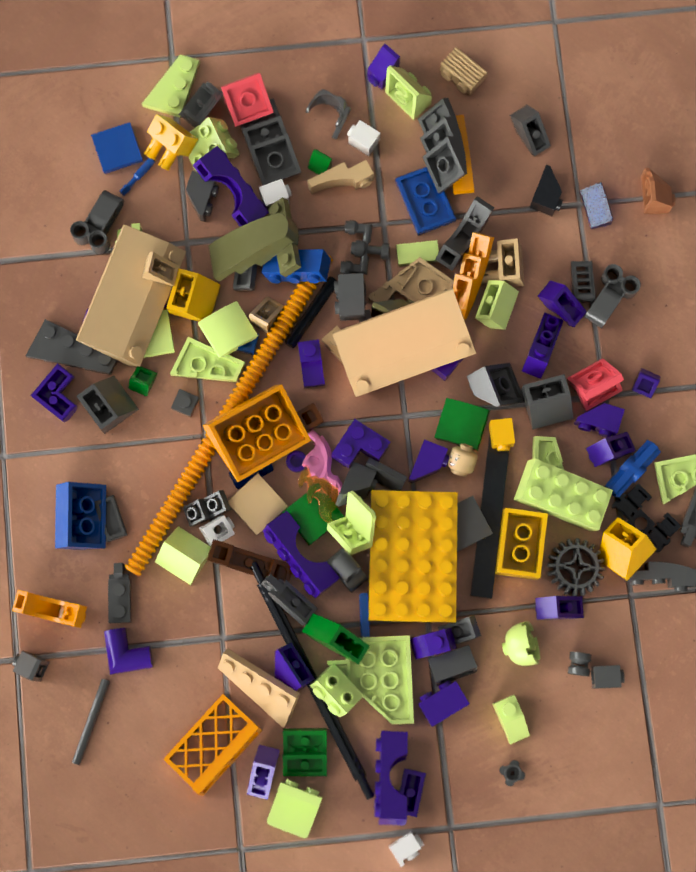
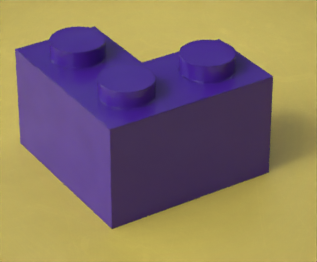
M354 419L332 452L331 457L348 469H350L360 452L380 462L390 446V441Z

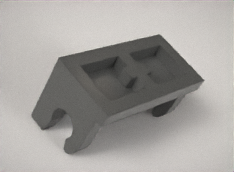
M208 81L206 84L203 83L179 115L194 128L197 127L223 96V92Z
M469 645L428 659L436 686L448 680L453 681L477 672V665Z

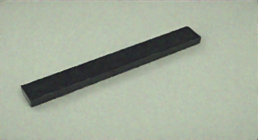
M490 433L480 510L493 534L476 542L470 596L492 599L509 457V450L497 451V448L492 449Z

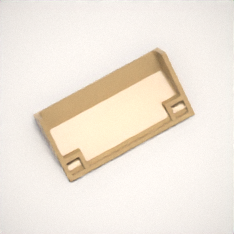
M123 225L76 341L128 366L140 367L172 288L170 285L142 278L146 258L150 252H154L177 264L180 268L186 251L167 241Z
M453 288L333 332L340 357L356 397L476 354Z

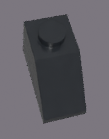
M547 164L529 208L553 216L554 211H559L563 199H560L562 190L551 167Z

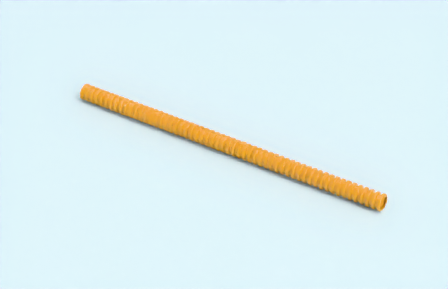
M301 282L296 285L297 289L293 290L294 294L290 295L291 299L286 301L287 305L283 306L284 310L280 311V316H277V322H274V327L270 328L271 332L266 334L267 338H264V343L259 345L260 349L256 350L257 354L253 355V360H250V366L246 367L247 371L242 373L244 376L239 378L240 382H237V387L233 388V394H229L230 399H226V405H223V410L219 411L220 415L249 400V394H252V389L256 388L255 384L260 382L259 378L263 377L262 373L266 372V367H269V361L273 360L272 356H276V350L280 349L279 345H282V340L287 338L286 334L290 333L289 329L293 328V323H296V317L300 316L299 312L303 311L302 307L307 305L306 301L310 300L309 296L313 295V290H316V285H319L320 282ZM207 433L205 434L206 438L201 440L203 443L198 445L199 449L195 450V456L192 455V461H188V467L184 468L185 472L181 473L182 477L177 479V484H174V490L171 489V495L167 496L168 500L163 502L165 505L160 507V513L157 512V518L153 519L154 523L149 525L151 528L146 530V536L143 535V541H139L140 546L135 548L136 552L132 553V559H128L129 564H125V569L137 576H141V571L146 569L144 566L149 564L148 560L149 558L152 559V553L156 552L155 548L160 546L158 543L163 541L162 537L163 535L166 536V530L170 529L169 525L174 523L172 520L177 518L176 514L177 512L180 513V507L184 506L183 502L188 500L186 497L191 495L190 491L194 490V484L198 483L197 479H201L202 476L200 474L205 472L204 468L208 467V461H212L211 456H215L216 449Z

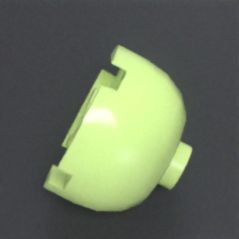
M529 621L513 625L505 635V642L502 643L505 656L509 655L511 661L521 666L539 664L538 660H540L537 637H533L531 634L534 628Z

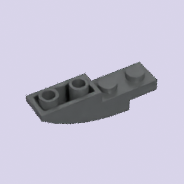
M647 562L644 564L645 571H636L628 581L624 579V582H631V585H644V581H652V584H665V580H667L668 588H674L675 592L688 591L687 587H696V570L674 563Z

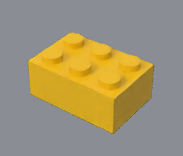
M504 508L501 518L495 574L533 580L540 579L548 513Z

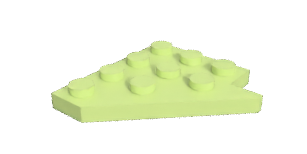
M410 635L359 637L370 646L359 665L347 658L346 660L327 661L329 666L335 664L364 695L363 698L391 724H414Z

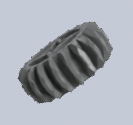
M579 538L575 539L574 545L571 539H567V547L563 542H560L558 545L561 550L556 547L552 549L556 556H548V559L554 561V563L547 564L548 568H553V571L547 574L548 576L555 575L556 577L551 580V583L554 584L557 581L560 583L556 588L557 590L562 589L563 586L566 587L564 590L566 595L570 592V589H572V596H577L578 590L581 596L586 595L585 588L588 592H593L592 585L595 587L600 585L596 578L600 580L604 578L598 572L605 571V567L599 566L605 560L604 558L597 559L596 557L601 554V551L599 550L594 553L592 551L595 548L594 544L588 548V540H584L582 545H580ZM573 550L570 562L559 563L565 552ZM580 551L589 557L592 565L583 562ZM574 561L577 562V566L582 568L577 571V574L574 568L568 567L575 564ZM560 569L570 574L572 583L563 578ZM592 572L590 579L586 583L579 585L581 573Z

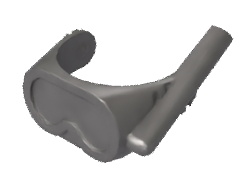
M321 89L308 104L306 113H309L318 104H328L334 107L339 113V118L336 122V129L332 138L337 140L351 108L347 106L346 100L342 97Z

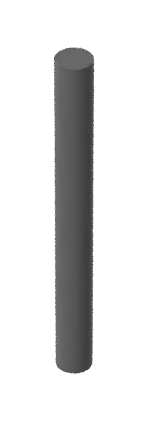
M101 679L72 760L74 764H81L110 683L106 679Z

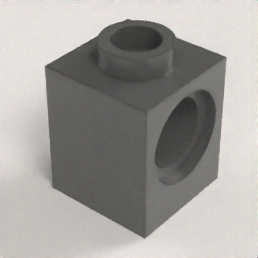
M620 665L590 667L592 689L622 687L621 683H624L625 677L624 671L620 670Z

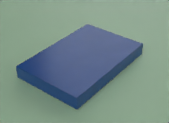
M427 167L395 178L417 235L456 221L445 191L438 194Z

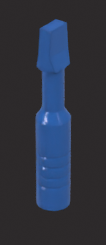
M148 158L134 173L133 178L119 192L125 196L131 190L134 183L140 180L155 164V161Z

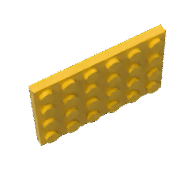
M371 490V509L376 514L373 545L370 548L368 621L456 623L458 492Z

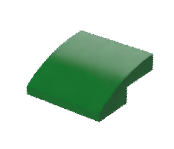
M446 398L434 438L454 443L458 446L461 443L468 444L473 447V450L478 451L490 411L476 405Z
M316 485L285 510L289 512L300 526L298 533L309 546L328 531L327 523L345 517L319 485Z
M283 728V776H327V728Z

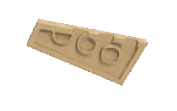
M225 650L218 669L279 725L285 728L289 724L300 693L233 651Z

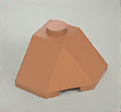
M645 168L641 174L644 214L669 213L672 207L675 206V194H672L671 186L650 168Z

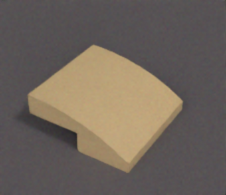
M258 473L228 499L230 507L256 535L288 507Z

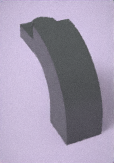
M477 196L460 225L442 246L435 260L453 271L463 259L464 253L469 251L472 232H482L495 207Z

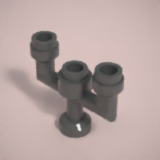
M355 220L346 221L345 233L350 235L363 233L362 241L356 240V242L351 244V254H355V257H361L360 264H353L351 261H341L340 274L363 273L367 275L369 262L367 254L381 255L383 260H388L389 243H383L382 247L369 246L372 225L357 223Z

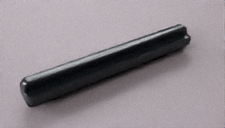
M328 277L327 282L321 287L285 340L289 347H296L334 291V281H337L335 278Z

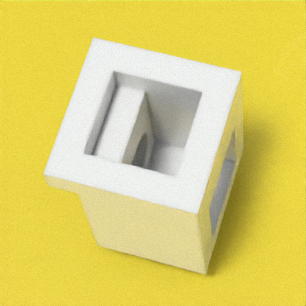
M220 515L199 527L209 546H211L213 539L223 542L235 534L233 531L235 526L232 520L224 515ZM217 525L221 527L219 533L214 532V528Z
M410 831L390 844L389 848L402 867L405 865L404 859L407 858L410 861L419 855L418 850L424 846V843L418 834L413 836Z

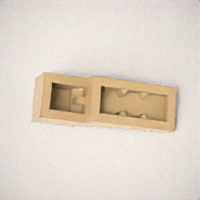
M367 160L349 169L343 162L307 180L308 188L311 194L336 186H354L355 190L360 187L363 189L372 184L374 173Z

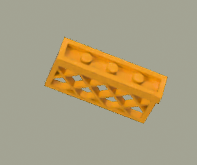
M222 694L163 760L198 795L204 796L263 730L227 696ZM225 701L230 706V715L218 716V707ZM233 710L239 715H233ZM230 718V731H218V719ZM233 718H243L248 724L242 730L234 731ZM215 719V732H203V723L206 720ZM230 734V743L227 747H219L218 735ZM203 735H215V747L203 748ZM192 736H200V748L188 749V740ZM200 751V764L188 765V752ZM203 751H215V760L212 763L204 764ZM177 752H185V765H176L171 758ZM200 767V776L195 782L189 778L188 768Z

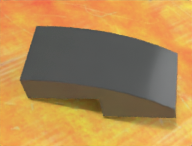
M219 490L203 499H198L184 506L183 510L189 526L193 527L231 510L224 490Z

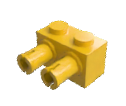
M156 114L147 130L152 140L144 154L155 160L164 145L167 150L158 165L170 171L177 156L189 157L198 138L170 117Z

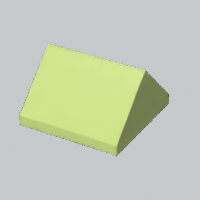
M178 526L164 541L155 563L191 585L207 561L210 546Z

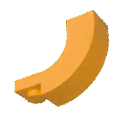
M18 590L12 611L81 628L86 618L87 607Z

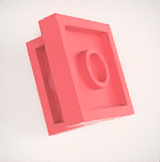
M260 73L221 86L225 105L230 112L235 127L274 113Z
M603 358L567 378L569 385L577 391L581 404L586 411L623 391L620 382L624 380L622 373Z

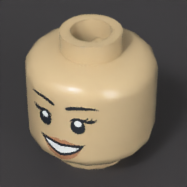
M461 443L460 446L451 449L447 465L452 473L466 477L467 474H471L474 471L478 455L473 451L472 446Z

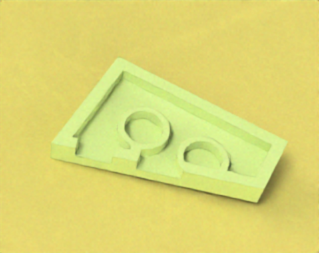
M180 54L143 101L142 106L181 118L179 113L186 106L200 61Z
M188 337L170 375L237 383L245 362L230 355L219 358L212 347Z
M534 436L532 459H539L564 470L556 437Z
M696 454L654 462L662 504L671 501L674 497L683 494L696 485Z

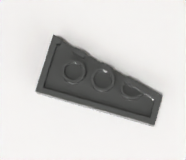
M46 319L26 354L27 358L83 368L84 370L108 375L112 374L118 360L76 341L77 334Z

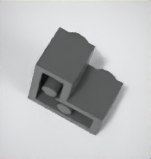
M338 274V281H334L336 299H339V302H335V314H339L341 321L366 320V283L364 274Z

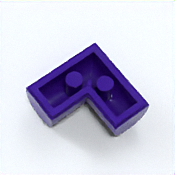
M57 363L30 396L62 422H67L77 410V405L62 394L75 377Z
M126 628L104 631L110 675L153 668L150 646L129 649Z
M404 768L400 790H395L407 797V815L417 817L426 773ZM379 795L375 796L373 808H375V803H379Z

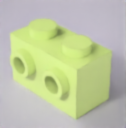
M488 280L475 319L491 329L506 330L519 291L505 281Z
M335 664L327 667L310 684L314 694L319 699H323L328 705L330 712L338 717L347 714L364 696Z

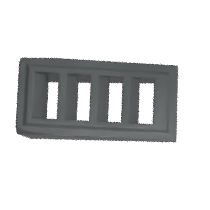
M571 261L572 294L579 302H594L595 285L592 261ZM576 267H587V271H576ZM577 275H588V278H577ZM588 282V285L578 286V283ZM578 290H588L589 293H579Z

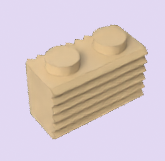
M455 47L440 65L442 77L447 81H453L460 92L468 93L469 96L473 94L487 77V71L458 47Z

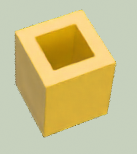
M512 418L491 420L489 430L492 449L497 448V451L510 450V447H513L515 444Z

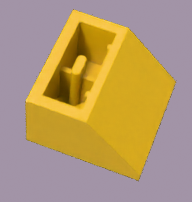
M178 268L175 284L172 287L166 308L169 314L199 322L213 313L221 285L199 273Z
M617 517L603 532L600 546L601 554L598 555V559L604 558L603 565L628 581L655 552L656 548L646 534Z

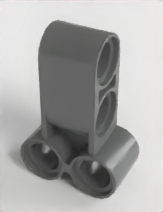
M104 190L85 222L76 221L71 225L70 233L74 241L79 245L89 243L96 254L106 253L110 247L106 235L124 205V199ZM80 230L86 231L82 236L76 235ZM96 240H104L101 245H94Z
M616 264L608 265L601 276L605 287L584 317L601 329L623 297L626 299L633 298L641 287L637 277L627 276L624 278L622 268ZM608 272H613V273H615L616 276H617V279H615V280L610 279V278L607 276V273H608ZM625 284H632L634 291H628L625 288Z
M343 548L327 560L351 593L368 580L359 564Z

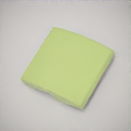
M237 301L217 310L198 322V325L219 358L237 351L238 347L258 337V334Z
M168 310L162 311L144 358L175 353Z

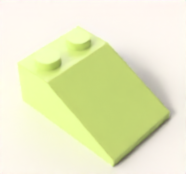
M391 65L387 68L385 93L415 120L431 105L432 94L430 90L425 86L422 87L411 72L407 73L403 68Z

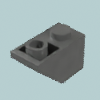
M192 171L186 192L201 221L205 222L206 216L211 215L213 208L211 202L213 197L216 198L218 195L219 185H217V181L205 182L198 172Z

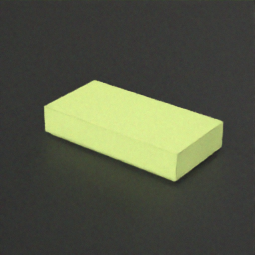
M437 240L396 244L398 266L410 265L419 257L428 263L438 262L435 260L439 253Z

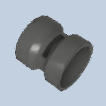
M570 652L569 659L571 660V665L568 667L567 674L589 677L590 669L588 668V663L591 662L592 655Z

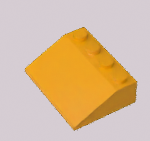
M282 384L272 386L203 424L213 446L237 482L311 441Z

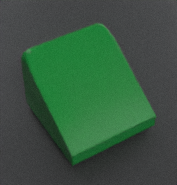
M314 149L308 169L319 175L331 169L332 158Z
M137 366L129 379L128 388L147 396L157 373L142 366Z

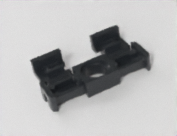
M638 483L627 494V498H625L626 494L621 495L611 505V508L616 507L628 519L627 523L635 528V520L638 517L644 518L647 525L640 531L648 536L652 544L657 548L655 552L658 553L670 543V538L666 539V537H671L681 525L667 512L663 516L665 519L661 523L657 522V525L654 527L655 523L641 509L637 510L639 507H643L641 504L645 500L649 501L652 498Z

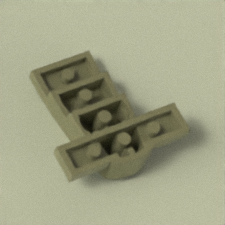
M282 197L267 207L269 216L245 224L209 245L214 279L220 282L233 272L242 274L254 264L263 266L276 255L280 275L287 277L301 268L297 247L299 232L292 220L287 199Z

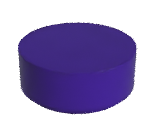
M292 451L288 454L286 464L292 472L298 473L306 468L302 466L306 456L303 452Z

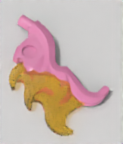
M312 429L308 435L314 441V448L305 456L302 462V466L308 469L300 474L298 485L300 488L303 486V482L307 483L308 502L311 503L312 498H316L319 504L320 517L325 522L330 523L335 521L331 516L333 510L339 507L335 504L343 484L340 478L331 472L332 453L328 442L323 435H318Z

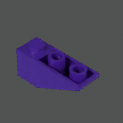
M544 312L522 372L539 379L542 378L562 327L563 319Z

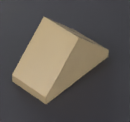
M150 252L146 258L142 278L174 286L179 266L154 252Z
M267 296L250 313V323L269 333L270 328L274 326L273 323L277 321V316H280V311H283L284 305Z

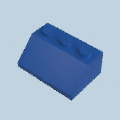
M78 482L57 484L55 549H106V485ZM101 500V504H99L101 520H99L95 509V501Z

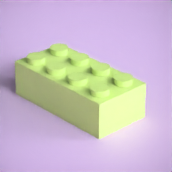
M535 458L527 461L514 501L548 513L585 530L598 531L613 490Z

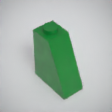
M314 613L302 630L304 634L317 643L358 665L370 647L342 625Z

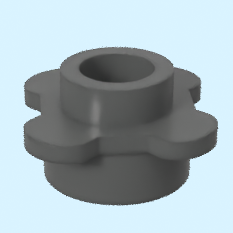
M512 760L509 765L501 766L499 769L500 774L505 778L507 786H513L515 782L522 781L525 778V773L521 771L519 762L516 760Z

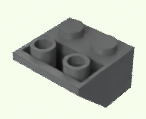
M565 374L523 385L521 393L532 430L573 419L571 394Z
M115 376L92 384L76 396L104 434L139 410Z

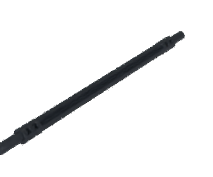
M257 561L253 562L250 568L253 570L258 582L257 587L286 645L292 642L309 671L316 679L317 675L283 608L270 597L269 591L261 584L265 577ZM309 683L307 686L354 780L358 781L366 799H371L375 795L365 777L367 774L337 715L331 713L324 700L319 699L314 694L310 686L311 683Z

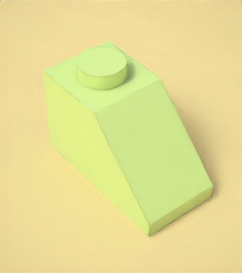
M515 695L492 704L509 744L530 736L524 715Z

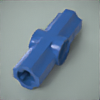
M647 440L633 456L631 455L619 467V471L604 487L613 490L612 496L618 499L632 483H635L646 472V468L661 453L659 448L653 442Z

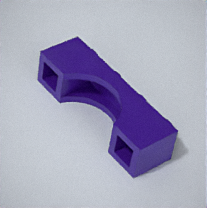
M218 146L193 164V167L205 182H221L231 190L235 199V208L231 216L240 227L263 218L269 213L265 204L257 198L252 187L244 181L239 170L230 163L226 153L220 150Z
M285 511L266 525L263 530L264 537L270 544L275 546L279 557L289 564L292 574L303 582L306 592L317 598L333 586L340 577L327 561L312 562L300 554L296 546V535L300 526L289 512Z
M381 731L380 738H376V751L380 752V760L375 762V773H379V781H375V795H379V803H375L374 816L379 817V825H406L407 797L398 793L392 786L390 771L396 764L406 760L408 754V732Z

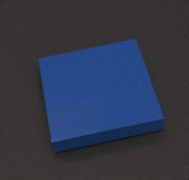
M130 122L91 135L104 174L143 162Z

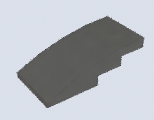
M274 98L269 99L274 113L240 125L262 186L302 173Z
M442 98L418 118L424 133L420 139L426 151L422 158L438 194L445 191L467 174L462 136L449 98Z
M474 496L457 503V552L493 534Z

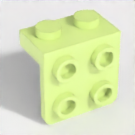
M208 117L190 131L192 135L198 138L188 157L192 166L216 146L223 150L228 158H235L240 154L236 141L230 136L228 126L222 119Z
M350 491L347 496L346 516L327 523V530L350 555L372 547L376 514L354 491Z
M286 779V782L281 781L267 823L270 826L296 836L307 838L322 796H319L320 792L309 787L306 790L298 788L299 783L288 779Z

